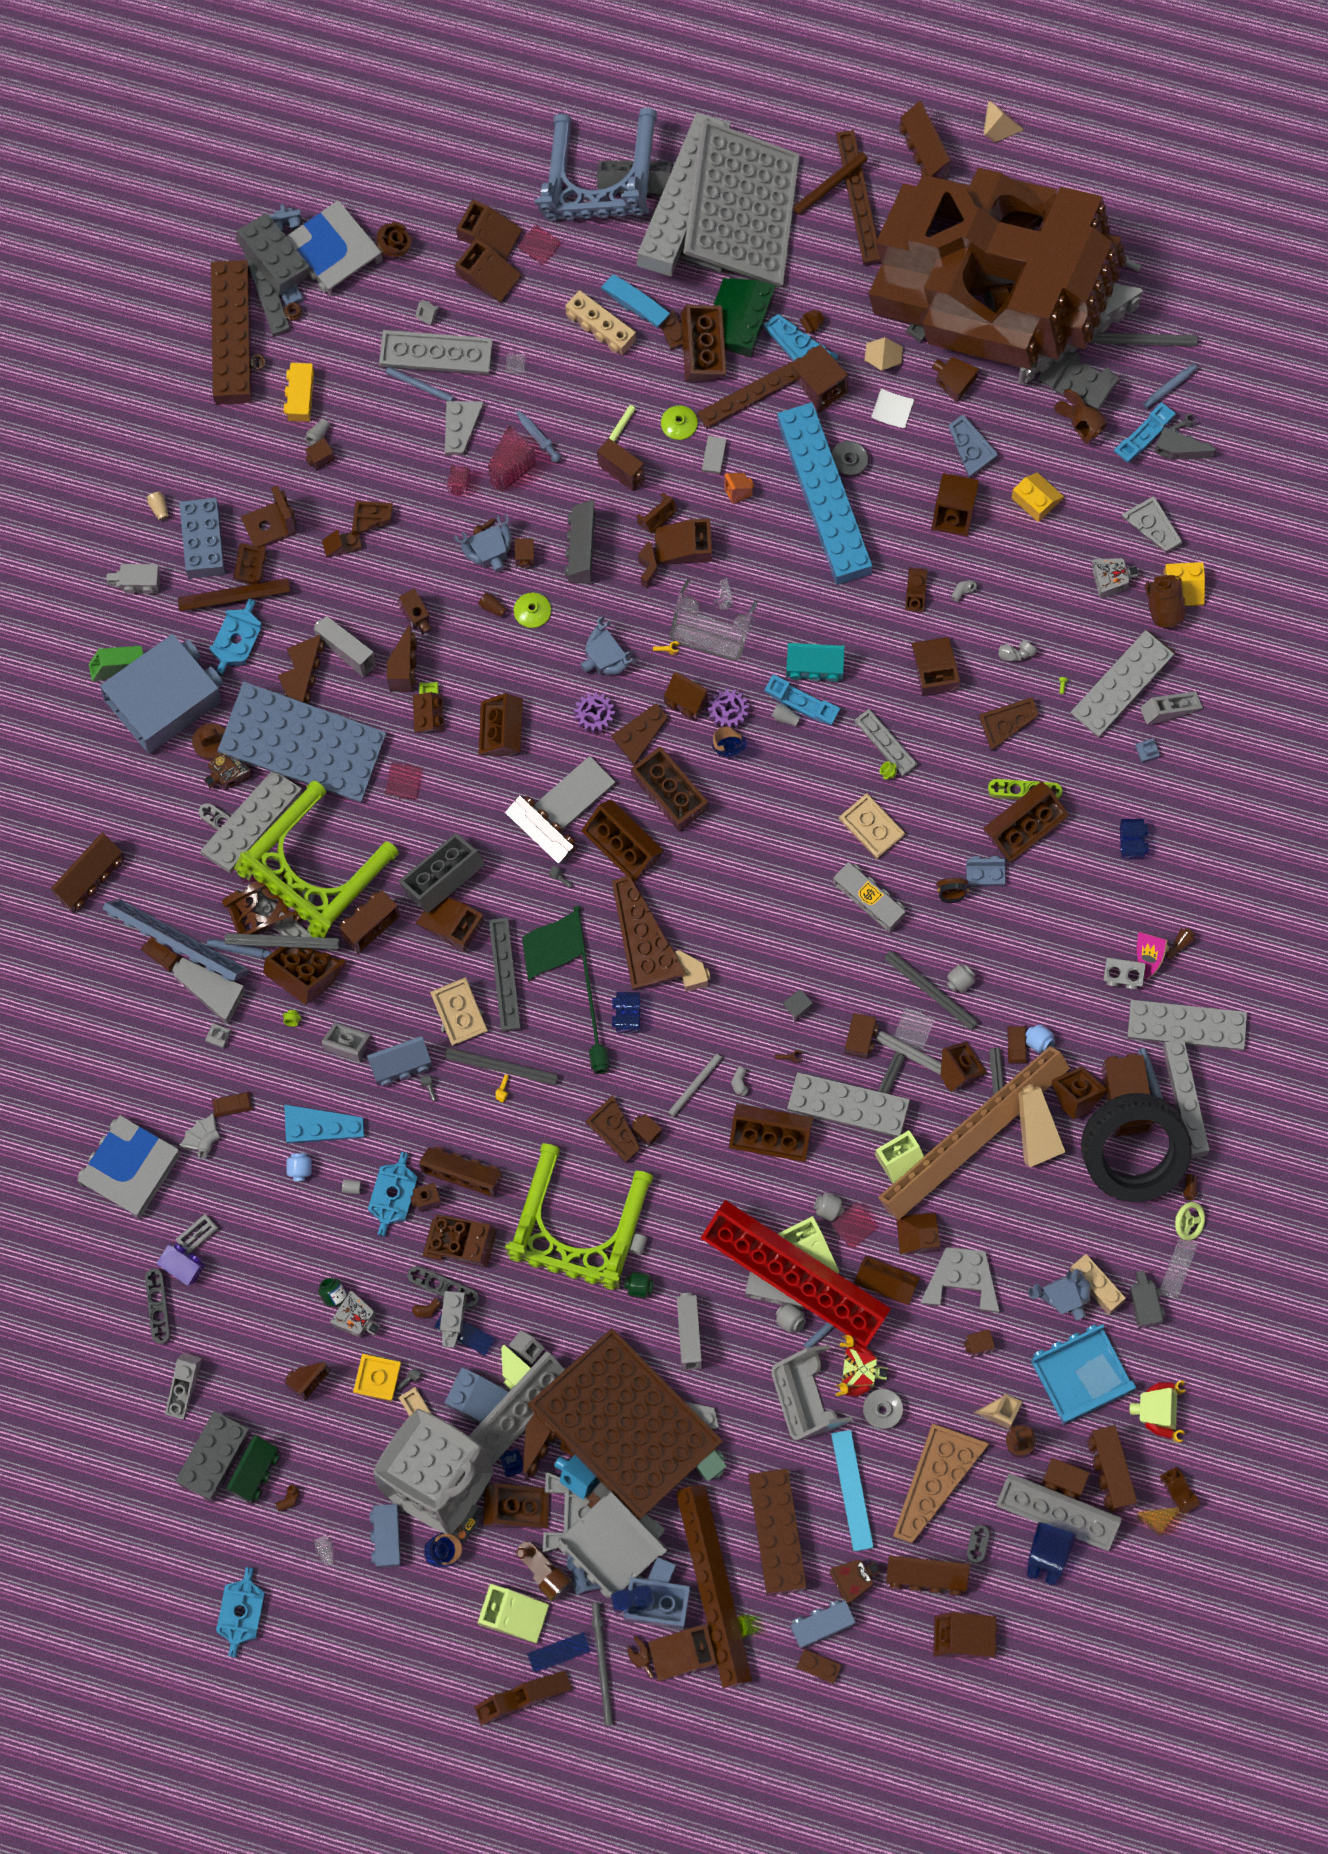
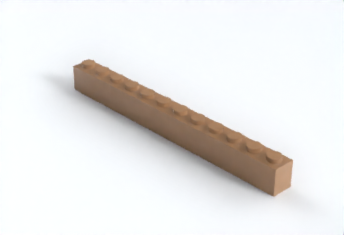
M1049 1046L883 1192L878 1198L887 1212L897 1220L905 1216L909 1210L920 1203L926 1195L948 1178L959 1166L963 1165L986 1142L991 1140L1002 1128L1006 1127L1012 1119L1020 1114L1018 1093L1023 1091V1087L1031 1084L1037 1085L1041 1088L1042 1093L1049 1089L1053 1079L1064 1075L1070 1069L1061 1052Z

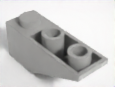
M183 1353L177 1359L165 1415L184 1420L198 1378L202 1361L201 1357Z

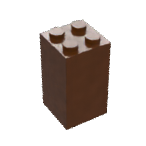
M1132 1053L1123 1058L1111 1056L1104 1060L1101 1072L1104 1087L1107 1089L1105 1093L1107 1101L1129 1093L1150 1094L1143 1055ZM1150 1120L1130 1121L1119 1126L1112 1134L1113 1137L1152 1132L1155 1122Z

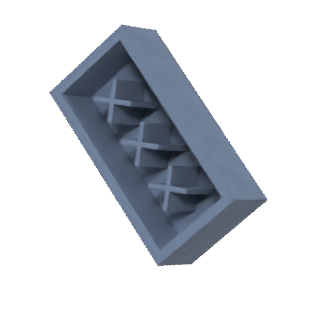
M217 498L179 502L185 569L188 579L226 575L220 510Z

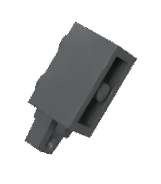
M1145 1271L1136 1272L1137 1283H1134V1287L1130 1288L1129 1293L1137 1327L1142 1329L1161 1325L1165 1318L1164 1308L1159 1306L1158 1300L1161 1299L1159 1288H1155L1151 1280L1147 1281Z

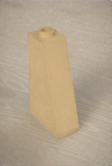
M1033 1084L1023 1087V1091L1018 1093L1023 1156L1025 1164L1029 1167L1065 1153L1042 1090Z

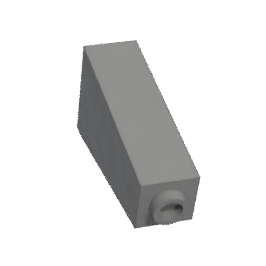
M328 616L316 622L313 628L315 635H320L321 640L325 641V644L360 676L364 678L376 666L373 651Z
M181 958L180 962H176L173 968L175 979L224 1023L229 1024L245 993L244 986L234 981H227L221 975Z
M692 1293L680 1294L681 1296L677 1297L682 1370L702 1369L697 1297L692 1295Z

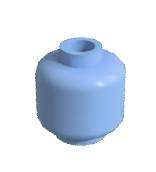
M1043 1025L1030 1027L1026 1032V1044L1038 1053H1042L1049 1046L1053 1047L1055 1044L1054 1034Z
M292 1153L291 1157L287 1158V1175L293 1177V1181H305V1177H309L312 1174V1160L307 1156V1153Z

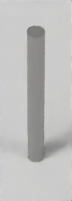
M716 1054L668 1111L669 1115L674 1117L721 1061L722 1057Z

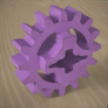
M726 689L725 693L719 690L718 697L713 694V701H709L710 708H708V713L711 714L710 720L715 719V726L720 723L721 727H731L734 725L738 728V722L744 724V718L748 717L746 711L749 710V706L746 705L747 699H742V693L736 695L735 689L732 693H729V690ZM735 701L739 703L741 708L735 704Z
M597 692L594 693V696L587 693L586 699L580 697L581 703L576 702L578 709H574L575 721H579L578 726L580 728L585 726V732L591 729L592 734H594L595 729H598L601 733L602 727L608 729V723L613 724V718L611 717H615V712L612 711L614 710V704H610V698L605 700L604 694L598 697Z

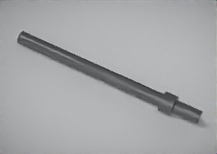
M592 1603L593 1620L591 1622L592 1628L595 1631L605 1726L613 1725L602 1630L604 1620L601 1619L600 1603Z

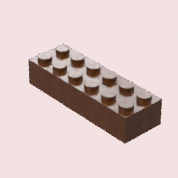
M788 1468L748 1474L766 1597L806 1591L807 1587Z

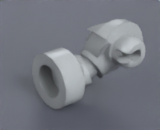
M1023 639L1019 644V651L1007 643L999 647L998 655L1004 661H1021L1022 658L1034 656L1038 649Z

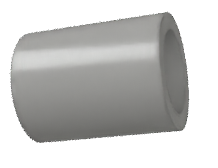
M343 1179L342 1193L360 1194L361 1181Z
M634 1234L629 1251L642 1255L648 1238L641 1234Z

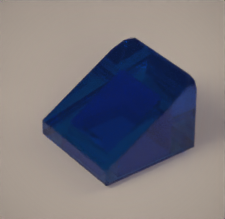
M518 1448L504 1452L500 1456L506 1477L523 1473V1462Z

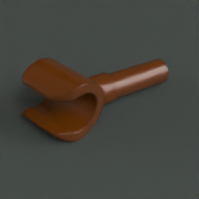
M492 518L483 525L475 526L473 535L485 530L495 520Z
M795 1050L792 1054H775V1059H788L797 1064L802 1059H796L794 1055H801L803 1052Z

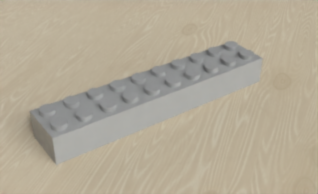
M699 113L695 114L637 253L638 267L672 277L685 245L701 122L705 119L730 128L729 122Z

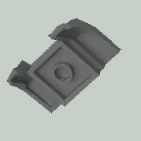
M1067 352L1061 361L1051 363L1050 367L1042 372L1037 379L1050 386L1056 393L1064 396L1063 393L1066 389L1072 390L1082 398L1086 406L1089 405L1099 410L1121 378L1107 367L1103 372H1100L1079 362L1082 357L1077 352Z

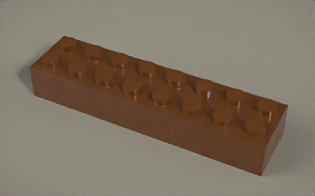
M248 261L211 262L215 405L252 403L250 269Z

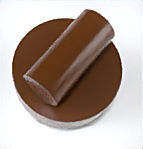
M814 309L806 312L799 320L808 334L820 329L825 318L821 311Z

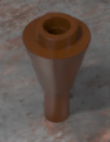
M1181 928L1172 945L1173 947L1165 956L1172 960L1179 951L1195 941V934L1188 928H1185V930Z

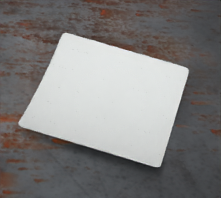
M881 389L872 418L893 426L905 428L914 399Z

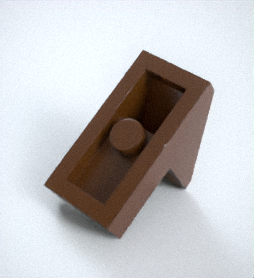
M336 530L322 540L326 558L362 550L359 534L353 535L352 532L339 534V530Z

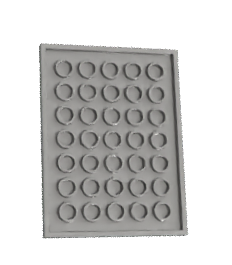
M704 119L700 126L683 254L781 287L784 281L799 154Z

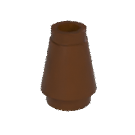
M485 592L478 602L481 609L499 617L507 609L492 593Z

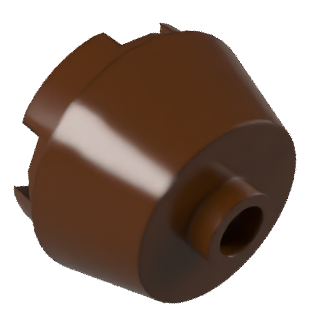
M392 222L384 224L379 228L376 246L384 257L396 258L405 255L409 251L412 237H409L403 224Z

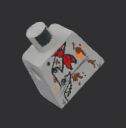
M1122 558L1094 559L1092 562V571L1100 599L1128 589L1129 579L1138 577L1136 566L1126 568Z
M350 1291L330 1321L333 1327L359 1338L363 1336L365 1331L375 1336L381 1327L373 1322L376 1316L375 1312L352 1291Z

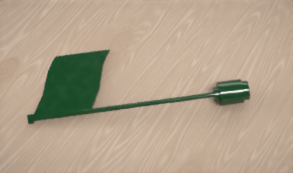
M574 906V912L564 918L534 929L522 937L527 977L529 982L537 975L565 965L582 955L595 1045L589 1050L590 1065L594 1074H604L609 1072L610 1067L608 1048L599 1044L579 912L581 911V906Z

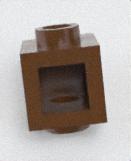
M435 1183L412 1189L414 1195L410 1196L413 1207H418L419 1212L441 1205Z

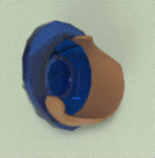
M721 727L713 735L712 747L720 757L731 759L737 757L739 753L746 749L747 742L741 734L735 732L731 727Z
M443 1532L429 1539L424 1548V1557L427 1563L432 1567L438 1568L452 1566L458 1561L462 1553L460 1540L452 1534L448 1535Z

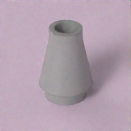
M321 419L306 432V441L313 445L323 439L330 427L329 422Z
M779 703L771 717L775 718V721L795 727L800 719V716L796 715L784 704L781 705Z

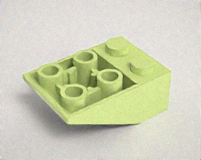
M813 1216L778 1233V1235L836 1273H840Z
M490 1584L478 1624L479 1626L537 1644L549 1604Z

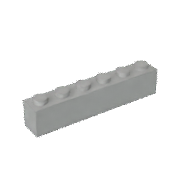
M1180 1039L1165 1042L1163 1053L1176 1110L1183 1119L1191 1138V1159L1207 1156L1209 1146L1185 1041Z

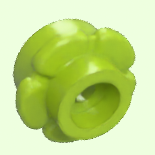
M887 761L882 764L879 773L883 776V779H891L897 773V766L895 763L892 764Z
M288 1010L287 1013L285 1012L282 1015L284 1017L283 1023L290 1027L298 1026L301 1020L299 1013L294 1010Z

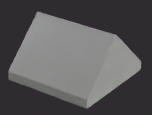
M334 1022L323 1038L322 1046L325 1051L361 1062L371 1034Z

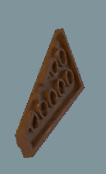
M625 876L612 880L632 989L638 990L687 976L688 974L633 878Z

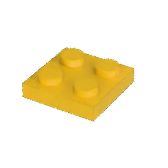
M362 1354L353 1393L392 1402L401 1362Z

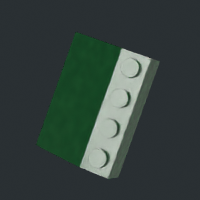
M723 278L713 305L722 306L724 347L726 351L752 358L775 297V285L759 280Z

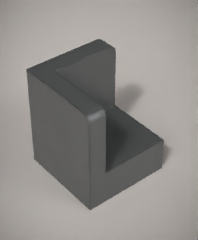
M801 989L783 1002L784 1007L791 1013L794 1022L813 1007V1003Z

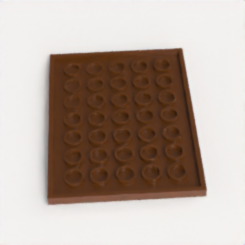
M612 1328L527 1405L638 1520L643 1518L723 1442Z

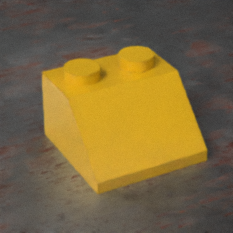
M1037 472L1025 477L1013 489L1011 498L1039 522L1064 496Z
M1203 562L1166 564L1163 572L1164 575H1175L1176 579L1179 580L1180 577L1182 580L1185 606L1204 605L1205 576Z

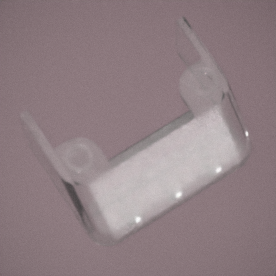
M686 580L679 592L670 630L671 639L681 645L728 660H738L749 637L758 601H754L747 615H738L733 624L698 614L699 603L695 599L687 597L691 580Z

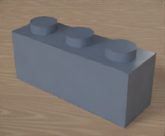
M397 1504L373 1506V1511H370V1524L374 1523V1531H371V1544L375 1543V1551L371 1552L372 1564L375 1563L377 1569L401 1567L399 1507Z
M836 1600L829 1604L830 1608L822 1610V1608L816 1609L811 1612L812 1616L805 1619L801 1616L792 1621L793 1624L790 1625V1629L800 1650L855 1625L856 1622L846 1601Z

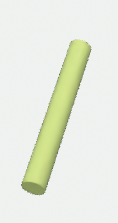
M629 405L609 437L612 441L615 442L636 409L634 406Z

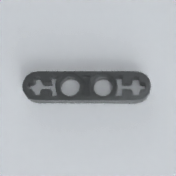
M414 1266L408 1271V1280L417 1287L444 1298L445 1291L450 1286H455L460 1293L461 1290H464L463 1293L467 1297L471 1294L473 1295L475 1301H471L468 1304L466 1299V1308H474L479 1303L477 1292L418 1266ZM419 1271L420 1276L426 1278L425 1285L422 1284L424 1281L420 1278H417L416 1281L413 1280L412 1273L416 1274ZM434 1278L440 1281L439 1287L435 1289L429 1286V1281Z
M150 1269L145 1275L151 1335L156 1344L165 1345L169 1342L171 1335L164 1277L158 1269ZM152 1274H156L159 1277L156 1279L157 1287L161 1286V1288H154L153 1281L149 1280V1278H152ZM155 1292L162 1294V1299L159 1302L151 1300V1296ZM161 1311L164 1313V1318L162 1321L157 1322L153 1318L154 1314ZM155 1325L161 1326L162 1332L166 1334L163 1340L156 1337V1335H159V1328H154Z

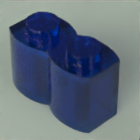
M1121 819V859H1144L1145 854H1148L1149 845L1148 842H1145V836H1148V824H1144V819Z
M616 992V998H612V1009H616V1016H612V1028H616V1033H640V993Z
M646 1585L635 1587L631 1591L619 1590L611 1595L614 1613L626 1614L633 1609L644 1610L654 1605L651 1587Z

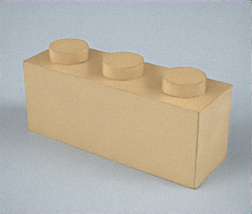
M1087 1254L1071 1266L1070 1271L1072 1273L1074 1269L1082 1270L1084 1278L1091 1283L1090 1295L1108 1315L1124 1303L1126 1298Z

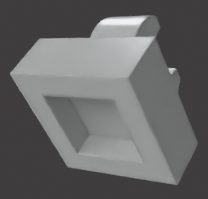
M422 299L418 304L415 317L432 325L435 321L438 306H433L429 301L426 302Z
M212 1023L205 1041L224 1049L231 1030Z

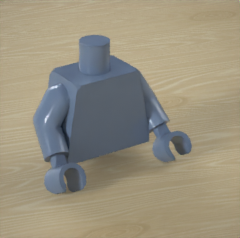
M506 514L504 522L499 521L498 515V525L467 538L464 532H461L463 538L460 541L456 535L454 536V540L461 543L460 547L468 560L477 565L481 564L483 568L492 565L496 573L505 568L502 561L507 559V553L511 549L512 536L509 525H507L509 519Z
M606 616L598 618V625L590 634L585 645L587 660L580 664L585 673L595 668L599 675H618L629 666V663L634 664L637 662V658L630 660L634 652L624 653L607 629L604 631V628L611 625V621H607L605 625L603 624Z
M1074 1269L1073 1273L1068 1270L1066 1276L1052 1281L1043 1287L1042 1290L1039 1284H1034L1033 1289L1029 1288L1028 1296L1033 1299H1042L1057 1309L1060 1314L1071 1311L1075 1320H1079L1086 1316L1082 1305L1091 1299V1283L1084 1278L1082 1270Z

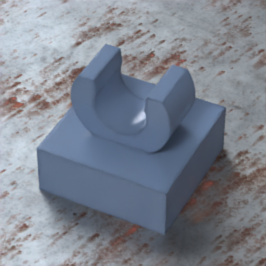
M1153 738L1135 744L1141 763L1160 757Z

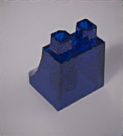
M1038 1522L1026 1565L1028 1566L1026 1577L1037 1580L1039 1571L1047 1573L1044 1583L1055 1586L1063 1573L1077 1535L1070 1531Z

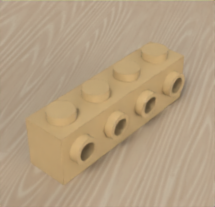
M580 290L565 305L566 316L571 321L578 322L583 330L586 332L590 331L599 342L606 343L614 353L618 352L620 355H623L636 341L635 331Z

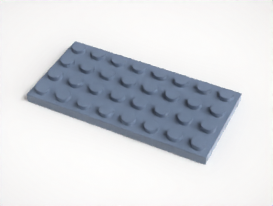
M243 681L217 752L305 784H309L313 780L317 781L327 792L361 803L386 732Z

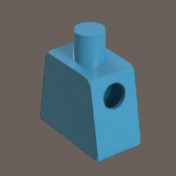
M575 1455L569 1461L560 1456L554 1467L562 1471L560 1483L583 1500L600 1481Z

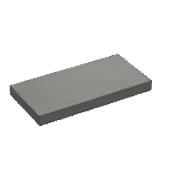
M589 756L543 796L535 806L539 810L541 808L549 814L548 818L552 822L555 821L563 828L561 831H563L615 785V781Z

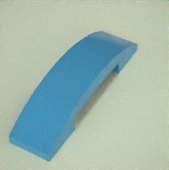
M1161 402L1140 427L1114 449V452L1127 463L1130 462L1162 432L1176 413Z
M774 674L764 690L768 695L785 706L825 724L832 725L840 710L839 707L825 700L820 701L790 686L789 682Z

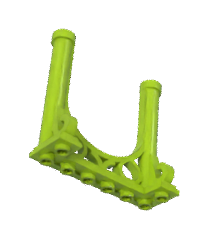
M313 780L308 784L303 794L248 851L240 854L234 869L239 876L246 878L248 881L254 875V878L258 882L264 883L272 894L278 895L283 899L285 905L296 910L302 919L310 922L307 930L312 937L325 938L331 924L378 873L399 855V852L393 844L385 841L347 883L336 888H320L300 879L286 862L283 843L286 835L326 794L325 788L319 782ZM278 842L277 853H267ZM266 860H278L280 869L272 870L266 865ZM283 871L285 872L284 878L286 879L287 884H285L282 880H280L277 877L280 876L283 873ZM295 890L303 892V890H306V893L302 898L295 892ZM312 894L320 895L323 905H313L309 901L308 896ZM338 894V895L328 904V898H327V896Z
M542 1143L539 1161L513 1242L509 1241V1244L505 1246L507 1256L515 1262L526 1261L528 1265L535 1268L540 1266L546 1267L547 1271L552 1273H558V1271L566 1273V1276L572 1279H577V1277L583 1278L589 1284L595 1285L597 1282L604 1284L603 1287L610 1290L620 1289L621 1273L648 1187L652 1184L654 1176L647 1172L635 1171L618 1228L608 1241L592 1248L570 1247L553 1238L544 1227L541 1219L542 1204L560 1152V1148ZM537 1219V1223L539 1229L541 1230V1233H537L531 1236L535 1225V1221ZM539 1238H546L550 1247L546 1251L536 1250L533 1247V1242ZM614 1244L610 1259L608 1260L607 1255L603 1251ZM553 1245L557 1247L556 1251L561 1254L562 1260L548 1257L554 1250ZM598 1253L604 1259V1263L601 1267L591 1266L587 1263L588 1257ZM580 1255H584L583 1264L585 1267L570 1262L575 1258H580Z

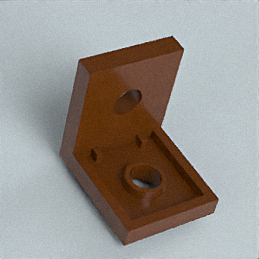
M278 485L271 487L274 503L241 516V520L254 547L268 546L297 534L294 526L297 523L294 517L295 514L292 507L288 504L284 490L280 491ZM263 523L270 524V528L267 530L260 529V526Z

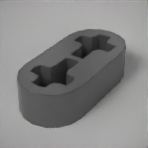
M983 1525L975 1526L971 1532L966 1556L969 1562L973 1564L980 1563L985 1556L989 1531ZM983 1530V1534L986 1537H982L981 1542L977 1543L978 1537L974 1533ZM975 1546H979L978 1553L981 1554V1557L979 1556L977 1559H973V1555L970 1554V1552H974Z

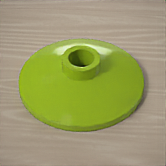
M680 405L667 409L661 418L662 431L673 440H685L691 437L698 425L695 413L690 408ZM681 418L682 421L677 422L676 419Z
M539 593L524 594L514 605L516 620L527 628H538L544 625L551 615L549 601ZM530 606L536 607L534 610L529 609Z

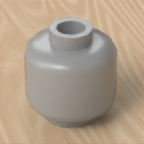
M959 964L948 973L947 978L949 982L947 985L954 992L958 990L964 993L975 983L974 977L976 975L966 964L964 966Z
M827 1192L819 1195L814 1204L816 1214L829 1221H834L837 1217L840 1218L844 1211L842 1199Z
M792 1304L780 1306L776 1312L777 1325L789 1333L799 1332L805 1325L804 1312Z

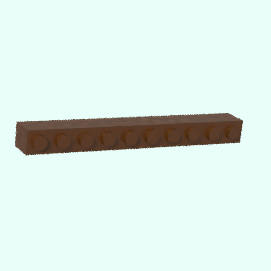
M694 1485L685 1487L675 1492L722 1688L738 1687L753 1682L706 1486Z

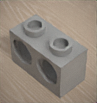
M1106 957L1103 981H1107V985L1118 987V984L1121 983L1126 984V988L1137 989L1138 986L1143 984L1145 963ZM1112 967L1119 968L1120 974L1118 977H1110L1109 970ZM1131 970H1137L1139 977L1134 981L1130 980L1128 973Z

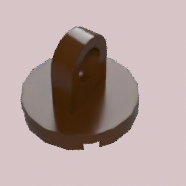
M214 723L200 726L194 732L192 738V745L196 754L205 760L211 761L218 754L217 751L225 728Z

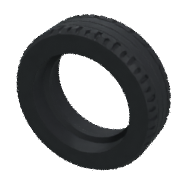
M1129 1093L1115 1097L1102 1104L1089 1118L1081 1138V1153L1091 1179L1105 1194L1125 1202L1150 1201L1172 1190L1181 1181V1178L1184 1177L1192 1156L1191 1138L1180 1114L1167 1101L1151 1094ZM1134 1120H1150L1160 1124L1168 1135L1169 1149L1164 1159L1156 1167L1138 1175H1123L1110 1169L1104 1159L1103 1148L1106 1140L1115 1129Z

